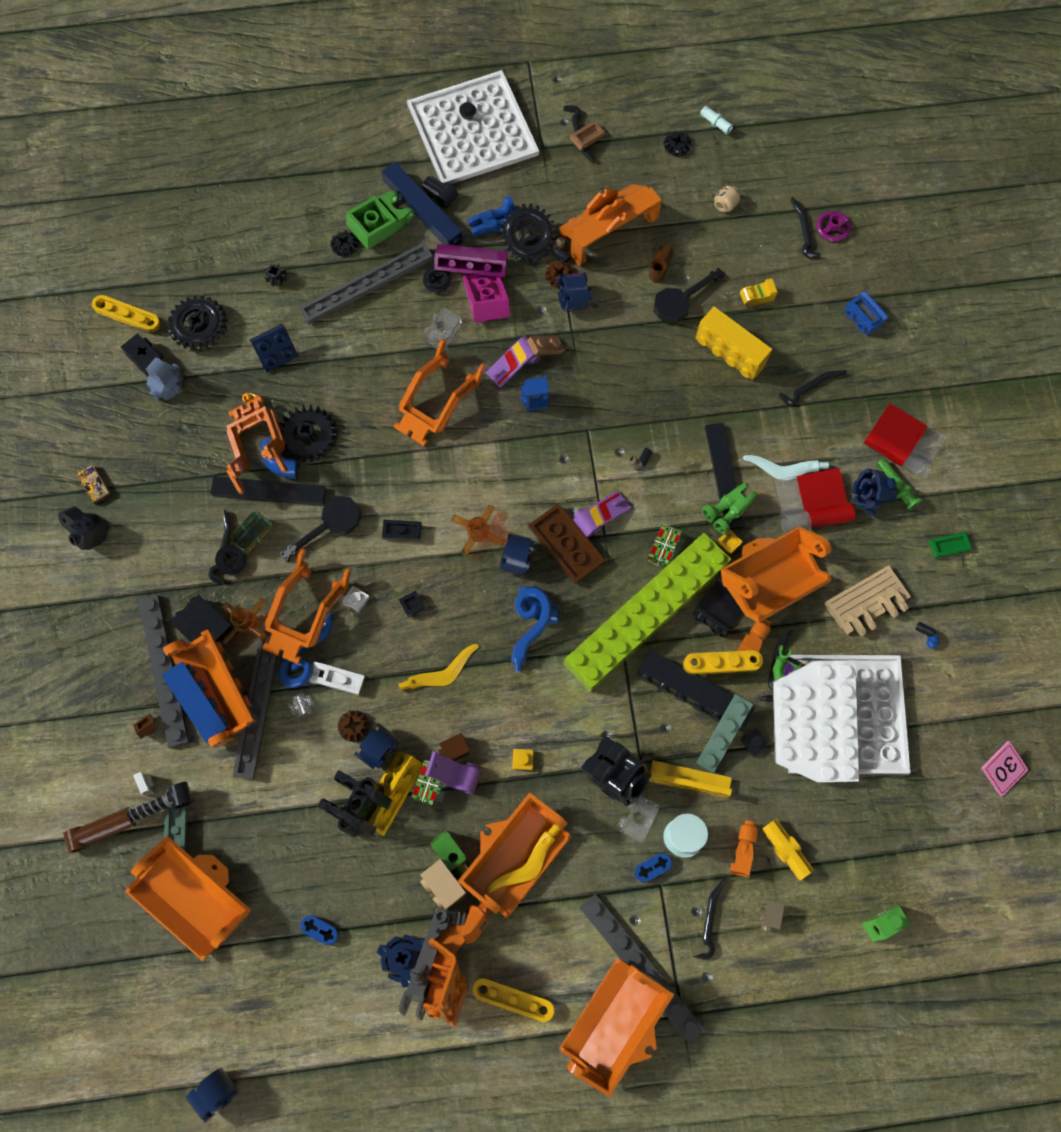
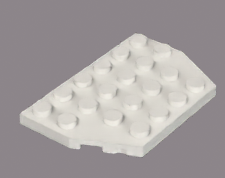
M813 660L796 671L794 670L788 673V675L773 681L775 762L816 782L859 781L855 660Z

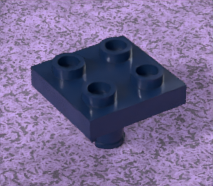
M283 323L249 339L266 372L299 357Z

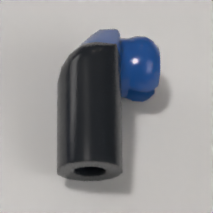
M919 622L915 630L926 635L928 639L926 642L927 647L931 649L936 648L940 643L936 630Z

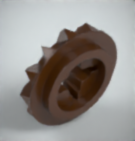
M555 261L553 264H549L545 270V278L550 285L560 288V286H557L558 276H556V271H563L562 275L572 274L573 269L563 261Z
M349 710L347 713L342 714L338 721V732L346 741H360L369 732V720L364 713L358 710ZM351 718L355 723H359L356 726V733L351 728H346L351 725Z

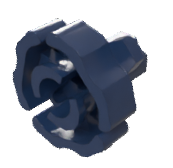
M867 468L860 473L858 479L853 484L852 493L861 495V497L855 496L853 501L858 507L866 508L867 514L876 515L877 510L883 507V501L891 502L896 500L898 496L895 479H888L884 471Z
M404 935L403 940L411 941L414 945L402 942L394 945L400 941V938L395 936L386 945H379L377 954L381 956L382 970L389 971L386 964L388 958L390 969L395 974L401 975V977H396L389 973L388 978L400 982L402 988L408 987L410 983V973L415 968L419 958L418 952H421L425 941L423 938L417 940L411 936ZM408 955L404 963L397 961L400 956Z

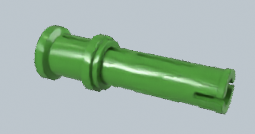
M886 458L880 460L875 465L880 471H884L888 479H895L898 492L897 497L905 502L908 510L913 509L922 502V499L918 498L912 491V486L906 485Z

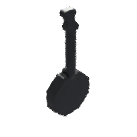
M717 268L716 271H711L707 277L684 292L681 289L666 287L656 294L653 312L662 322L677 324L688 316L690 299L688 297L713 280L717 281L719 277L723 278L724 273L720 268Z
M335 496L324 504L321 518L323 523L292 546L288 545L287 550L282 551L280 555L288 562L289 558L295 556L299 549L328 529L331 533L347 535L359 526L361 510L351 497Z

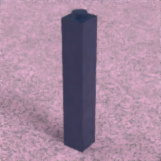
M396 162L382 170L383 182L392 191L396 190L399 193V199L408 208L411 207L415 211L416 217L442 244L456 246L461 244L463 241L462 231Z

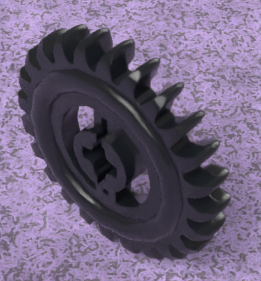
M523 203L522 209L516 205V212L510 209L509 213L511 216L504 215L507 221L501 222V225L505 228L499 229V232L504 233L499 239H505L501 246H508L506 251H512L511 258L518 255L517 261H520L523 257L524 263L528 261V258L533 263L535 257L540 261L541 254L547 257L546 250L552 251L549 245H555L552 238L557 237L556 234L552 233L557 228L551 227L555 221L548 220L551 215H544L545 209L539 211V205L533 209L531 203L528 208ZM524 220H531V224L523 226L520 230V240L518 241L516 237L517 225ZM533 224H535L534 227L530 230V236L524 239L526 231L529 230L533 226ZM538 225L541 231L539 242L533 246H525V243L531 242L536 237V227Z
M193 296L192 300L187 297L186 302L181 300V305H175L176 310L170 311L172 316L168 317V332L172 335V340L176 341L178 346L182 344L184 349H187L188 345L191 351L194 350L195 345L199 351H201V345L208 349V342L215 346L213 339L221 341L218 334L225 335L222 329H227L225 324L228 322L225 317L226 312L223 310L222 305H218L216 300L212 301L211 297L205 299L204 296H200L198 299L197 296ZM189 314H191V315L188 317V323H189L190 327H189L188 330H186V329H185V326H184V322H185L186 317H187ZM206 314L210 317L209 326L204 319Z
M302 405V411L295 407V414L288 411L290 418L283 416L286 423L279 422L286 443L283 453H288L289 458L294 456V460L297 461L301 458L303 463L307 459L310 462H313V458L320 460V455L326 457L325 451L331 452L330 446L336 445L334 440L338 438L337 434H335L338 429L334 427L336 422L332 420V415H327L325 409L320 413L319 406L314 411L312 405L309 406V410H306L305 406ZM311 423L317 425L321 430V436L318 441L315 429ZM296 429L301 441L306 444H312L311 446H303L295 441L294 434Z

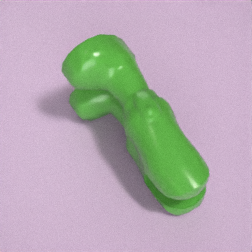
M747 483L739 485L729 494L724 495L720 503L714 507L707 504L701 508L708 522L712 523L715 521L713 524L714 528L723 535L730 531V523L742 516L744 511L758 496L755 491L746 498L742 495L749 488ZM726 509H730L726 515L717 519Z

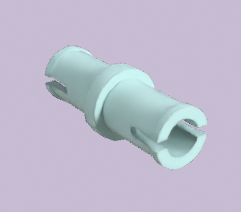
M708 106L702 109L701 116L710 121L713 127H718L725 134L730 133L733 124L725 120L722 114L714 112Z

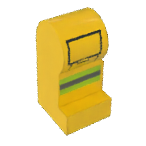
M770 278L765 280L764 283L743 288L740 291V295L744 305L750 307L774 301L778 291L773 279Z

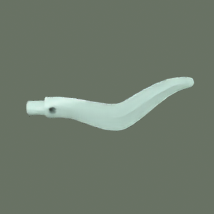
M743 456V460L754 463L781 481H789L799 475L829 469L828 462H819L818 460L801 462L790 466H779L758 456Z

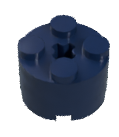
M586 272L559 275L557 279V286H560L558 299L562 310L565 309L564 311L566 312L588 308V299L592 298V292L590 288H587Z
M509 532L499 570L522 576V574H526L531 559H528V556L530 557L531 552H533L535 541L532 538Z
M380 723L376 725L379 729L377 731L372 729L360 744V753H354L358 759L371 769L375 767L380 769L386 761L384 756L387 752L392 753L399 744L396 741L398 737Z
M218 1068L200 1082L197 1091L193 1088L185 1099L200 1119L206 1123L215 1115L217 1110H223L232 1102L231 1099L239 1091L222 1068Z

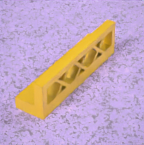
M399 750L379 782L384 788L383 794L393 801L388 810L378 805L369 820L370 824L377 827L375 832L382 836L386 834L418 778L423 765L422 762L413 756ZM401 758H405L403 763L400 766H398V763L401 760ZM393 776L392 782L388 784V780Z
M652 761L650 782L723 798L731 796V777Z

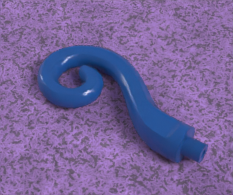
M528 587L522 590L515 600L516 612L525 619L534 618L539 611V607L535 604L530 610L524 609L523 603L527 598H537L542 607L538 622L514 646L511 662L515 663V671H522V663L526 664L529 646L542 634L551 618V601L548 595L537 587Z
M328 612L317 644L322 642L332 630L334 622L331 620L334 615ZM303 646L299 655L310 648ZM282 658L279 665V678L282 684L289 688H298L305 685L313 673L311 662L305 658H301L299 664H292L291 661ZM290 666L294 672L304 667L302 675L297 678L290 677Z

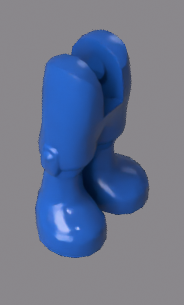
M511 196L504 198L502 207L479 213L468 220L469 227H475L472 229L474 237L499 232L500 228H505L501 225V222L507 220L505 218L497 219L504 217V215L511 216L509 213L510 209L516 212ZM520 222L517 225V227L522 226V222Z

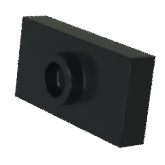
M383 520L382 540L420 542L422 522Z

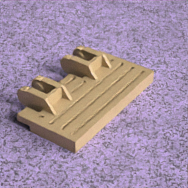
M888 565L826 601L824 604L846 635L854 631L850 624L852 623L859 635L864 636L866 635V630L858 618L861 617L868 628L874 630L877 627L873 619L885 613L886 610L894 618L899 615L891 602L892 598L898 607L905 612L908 610L905 600L911 596Z

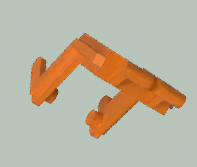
M445 339L439 342L435 357L415 373L399 403V411L405 415L401 422L397 421L394 425L395 429L406 436L412 431L411 439L424 447L428 443L426 437L430 431L434 433L443 432L459 401L480 384L486 365L481 363L474 375L471 373L467 375L466 382L452 393L439 419L434 420L415 408L412 401L422 382L441 366L446 368L450 360L447 359V353L444 352L447 342Z
M261 395L246 402L248 408L242 404L228 412L231 418H235L233 423L227 425V434L236 459L227 465L228 470L226 472L239 494L245 493V490L238 477L250 468L240 435L242 432L263 421L267 422L273 440L264 446L261 454L264 459L276 460L283 473L288 471L280 456L285 450L284 445L286 443L275 412L265 406L262 407L261 403L264 402V399Z
M303 548L299 551L296 569L277 590L265 622V630L271 632L272 636L269 643L265 642L262 647L263 650L277 656L283 650L282 658L299 664L302 657L298 655L303 646L310 648L317 644L328 612L347 590L351 575V569L347 567L343 578L340 581L334 580L331 587L332 590L319 606L309 633L303 634L280 624L278 618L287 595L303 577L309 578L312 572L308 568V563L304 562L306 550Z

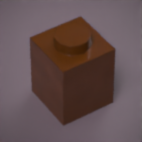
M462 733L441 742V749L438 750L439 754L453 761L470 755V750Z

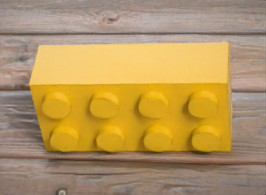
M714 306L700 321L696 334L697 341L712 350L714 355L724 359L729 366L739 370L744 377L753 381L766 366L772 348Z

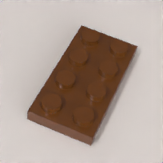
M556 504L528 525V528L575 585L605 563V559L559 504Z

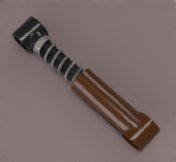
M188 782L174 784L167 789V793L162 794V797H155V800H149L148 803H142L141 806H135L134 809L126 807L84 826L65 831L63 836L68 852L76 853L82 851L93 843L135 826L136 822H139L141 818L146 819L147 816H153L154 813L158 814L160 810L165 811L167 807L178 809L190 805L194 801Z

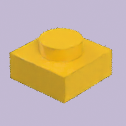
M730 530L726 535H722L715 544L730 556L743 541Z
M513 749L512 770L532 771L533 750Z

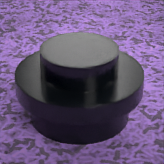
M469 102L463 103L459 107V113L462 118L470 120L476 114V107Z

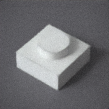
M352 586L342 602L359 613L370 597Z
M142 772L133 775L141 794L148 796L154 793L152 789L154 783L150 775Z

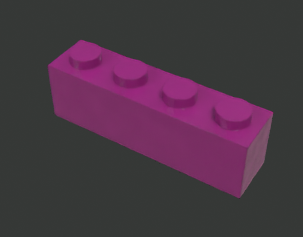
M447 244L437 245L434 270L505 277L508 251Z

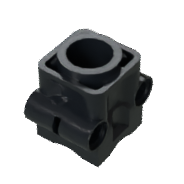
M607 736L599 743L596 752L581 766V769L588 776L592 784L601 789L611 799H617L625 806H629L640 797L647 787L651 776L645 763L631 755L625 746L619 742H614Z

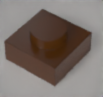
M150 713L133 724L135 732L140 739L151 735L158 728L154 717Z

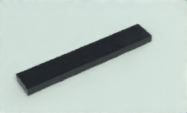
M716 423L705 425L704 429L720 502L724 495L729 494L737 486L724 424ZM726 509L722 513V517L726 515L730 509ZM743 515L730 523V530L745 527Z
M213 476L210 493L212 496L324 506L326 486L238 478L245 490V493L239 494L230 478Z

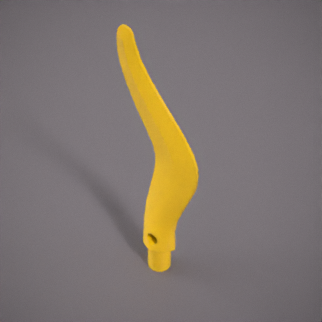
M473 644L465 648L445 670L408 677L407 681L398 684L400 690L403 691L408 688L412 690L421 686H446L451 684L461 672L470 655L479 648V645Z
M553 825L548 832L545 831L535 845L527 863L523 867L495 879L486 891L491 893L503 886L534 879L540 873L547 850L555 841L554 837L560 829Z

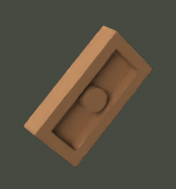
M557 335L530 336L527 340L534 356L561 354L565 350Z

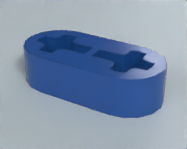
M657 854L635 868V878L640 882L650 881L670 869L671 859L666 854ZM659 857L662 860L666 859L665 869L662 866L654 868L653 865L659 862ZM640 867H643L644 870L651 867L652 871L647 873L648 878L645 879L644 876H639L638 873L641 872Z
M306 916L301 921L302 932L322 944L332 945L338 940L339 933L337 929L315 916ZM313 919L314 925L319 928L318 931L314 929L307 931L308 926L305 925L306 922H311ZM331 929L334 938L325 941L326 936L320 932L322 930L329 932Z

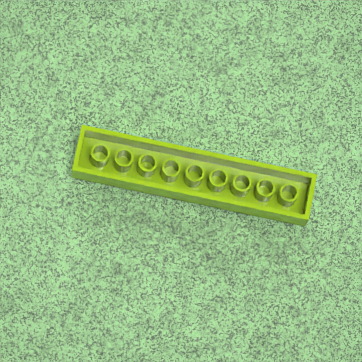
M703 533L564 659L563 665L589 692H592L721 573V569L729 565L731 558Z

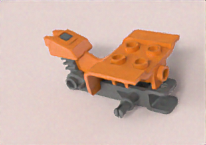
M480 902L479 907L472 905L468 915L464 912L462 916L461 912H458L457 916L456 912L453 911V914H449L445 910H439L434 914L416 966L411 970L410 983L407 990L404 991L398 1010L401 1015L405 1016L410 1002L415 1001L419 1003L416 1010L418 1020L422 1021L425 1013H427V1016L434 1019L443 1017L444 1021L453 1028H456L469 989L468 981L459 969L456 953L464 943L470 944L475 942L487 927L491 910L482 902Z

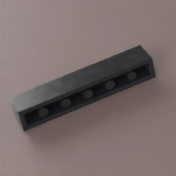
M651 650L637 674L642 681L649 684L651 682L654 683L660 691L674 694L675 698L680 702L692 704V707L699 712L705 711L710 714V718L717 722L720 721L733 698L732 694L695 674L687 673L684 668ZM754 706L751 707L738 731L742 732L746 728L755 710Z

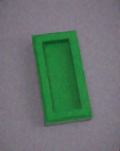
M967 532L928 541L934 559L972 550Z

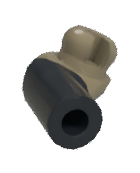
M557 237L554 241L553 253L561 261L567 263L571 256L564 252L565 240L562 237Z
M644 448L640 457H629V467L633 469L645 467L653 451L649 448Z

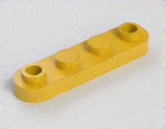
M99 295L92 301V307L96 313L149 333L156 332L160 328L161 323L157 315L105 295Z
M754 650L691 653L683 661V667L689 674L757 671L763 664L761 654ZM750 657H754L756 663H752ZM691 660L697 661V665L693 666Z
M485 978L477 980L473 985V994L480 1001L540 1022H547L554 1015V1007L546 999ZM482 985H485L487 987V992L485 994H482L479 991V988ZM542 1006H545L548 1009L545 1015H542L539 1012V1009Z

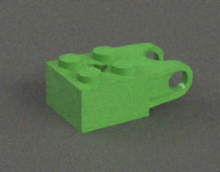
M396 190L378 197L373 196L346 212V225L367 249L395 234L415 214L411 207L404 209L393 207L399 200V193Z

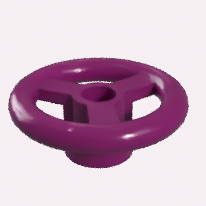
M827 211L817 220L816 227L818 233L828 241H842L851 232L849 218L839 211ZM830 217L828 226L822 229L823 220ZM831 231H838L843 234L834 237L828 235L827 233Z

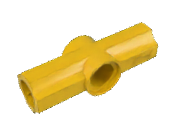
M777 818L762 828L767 838L773 844L777 856L789 866L799 881L814 871L801 853L802 850L798 842L788 835Z

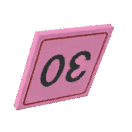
M1007 741L981 768L1000 797L1028 771L1010 741Z

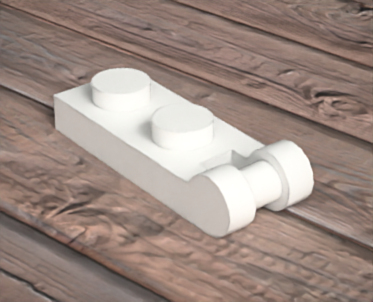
M319 662L312 663L313 673L308 682L360 695L365 680L364 675ZM320 671H324L323 678L318 677Z

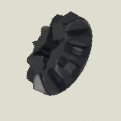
M674 130L673 133H668L667 137L664 138V148L671 155L682 156L690 150L691 139L688 138V134H683L682 131L678 133ZM679 140L680 143L677 145V147H675V142Z
M345 230L332 236L330 245L335 254L345 257L357 251L359 241L353 232L349 233ZM347 240L348 244H341V241L345 242Z
M434 267L428 269L423 275L425 289H428L431 293L437 292L439 294L441 291L446 292V289L451 284L450 273L443 270H434ZM434 278L440 279L441 284L434 283Z
M227 545L218 550L215 556V563L217 569L223 574L233 576L239 574L245 568L246 556L239 547ZM226 555L229 556V558H235L237 556V558L233 562L234 566L230 563L225 564V562L227 561Z

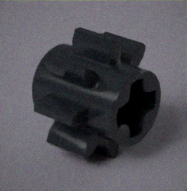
M270 264L268 269H264L266 274L264 278L266 282L271 283L272 287L274 285L281 286L283 281H287L285 276L287 274L285 268L281 269L280 264Z

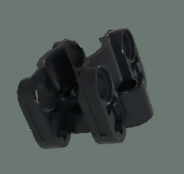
M338 770L334 780L352 791L343 809L324 798L319 801L317 807L339 819L338 829L350 837H357L361 832L372 837L377 827L369 823L370 818L378 805L388 810L393 800L383 794V786L374 779L367 777L358 782L351 776Z

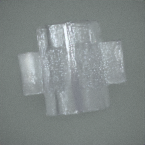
M301 693L291 698L292 704H289V708L293 715L297 714L301 718L313 712L311 707L315 706L310 695L306 697L305 693Z

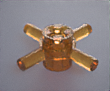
M489 504L482 517H474L470 521L456 514L453 515L451 521L467 528L469 539L461 551L463 555L467 556L475 542H481L485 539L500 546L503 545L505 540L489 532V525L487 524L495 509L494 506ZM479 526H481L483 529L480 533L473 530V528L478 530Z
M261 597L250 610L245 608L235 609L228 602L224 603L222 608L231 615L230 620L234 628L222 642L228 646L239 633H253L261 641L266 640L267 635L257 627L258 623L255 615L263 608L267 601Z

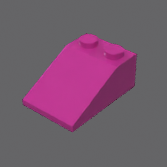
M478 274L462 275L474 323L510 317L509 299L500 277Z

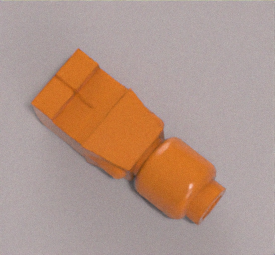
M767 619L760 623L755 622L750 630V634L744 637L737 651L754 650L759 652L763 646L762 641L767 638L771 631V622ZM750 657V661L753 662L754 657Z
M745 820L744 824L740 827L738 835L740 841L735 852V864L731 863L730 874L750 878L754 862L753 844L757 841L759 831L756 827L757 823Z

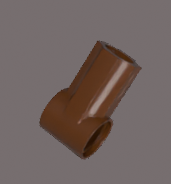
M660 246L655 259L651 262L649 271L651 281L661 282L664 279L665 272L674 255V250L670 246Z

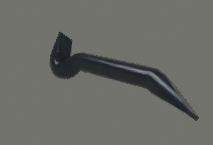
M574 105L564 106L563 111L575 113L572 116L574 132L581 129L578 120L581 116L580 108ZM587 147L581 150L582 154L593 163L594 159Z
M791 197L790 201L800 218L805 242L802 247V254L811 259L820 258V253L807 250L811 248L812 240L806 213L795 198Z
M847 370L824 372L795 390L793 393L794 399H790L781 392L778 396L785 404L795 405L799 402L802 394L826 379L845 375Z
M225 509V531L220 548L229 545L232 534V525ZM212 566L208 572L209 578L215 583L226 584L218 576H215V572L220 571L217 569V566Z
M792 629L775 647L768 680V687L772 691L773 681H775L773 667L777 657L780 656L779 647L783 645L784 649L793 631ZM773 695L760 696L758 699L772 702Z
M726 878L721 880L708 898L703 944L708 946L709 951L693 956L694 958L707 960L715 953V946L711 941L715 907Z

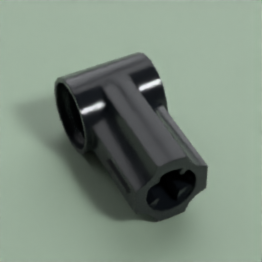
M428 176L422 185V188L435 197L436 201L443 208H448L459 196L457 190L452 185H445L433 176Z

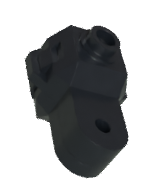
M75 506L59 512V521L70 532L68 539L73 546L76 545L81 550H91L101 545L107 539V532L110 526L106 520H102L96 514H85Z

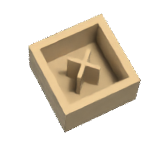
M441 859L420 874L423 878L420 883L427 892L432 891L435 894L433 900L441 910L443 908L446 910L451 909L467 896V893Z

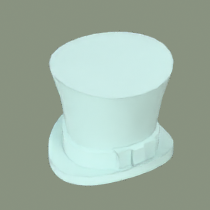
M682 814L666 826L663 839L666 847L673 854L682 858H689L696 855L705 845L708 839V831L705 823L699 817L693 814Z

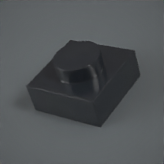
M416 591L398 599L408 618L425 609Z
M755 729L741 740V743L753 757L769 745V742L758 729Z

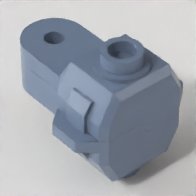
M155 357L146 368L149 374L147 386L151 390L149 394L156 400L162 398L166 401L173 398L177 393L180 394L182 392L181 388L184 380L181 374L182 369L174 363L171 366Z

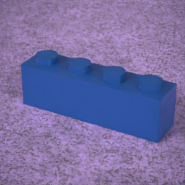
M180 662L161 676L204 741L209 743V738L230 729L227 725L229 721L223 713L220 714L216 709L218 704L212 696L209 698L206 694L207 688L201 680L198 681L194 676L196 671L192 665Z

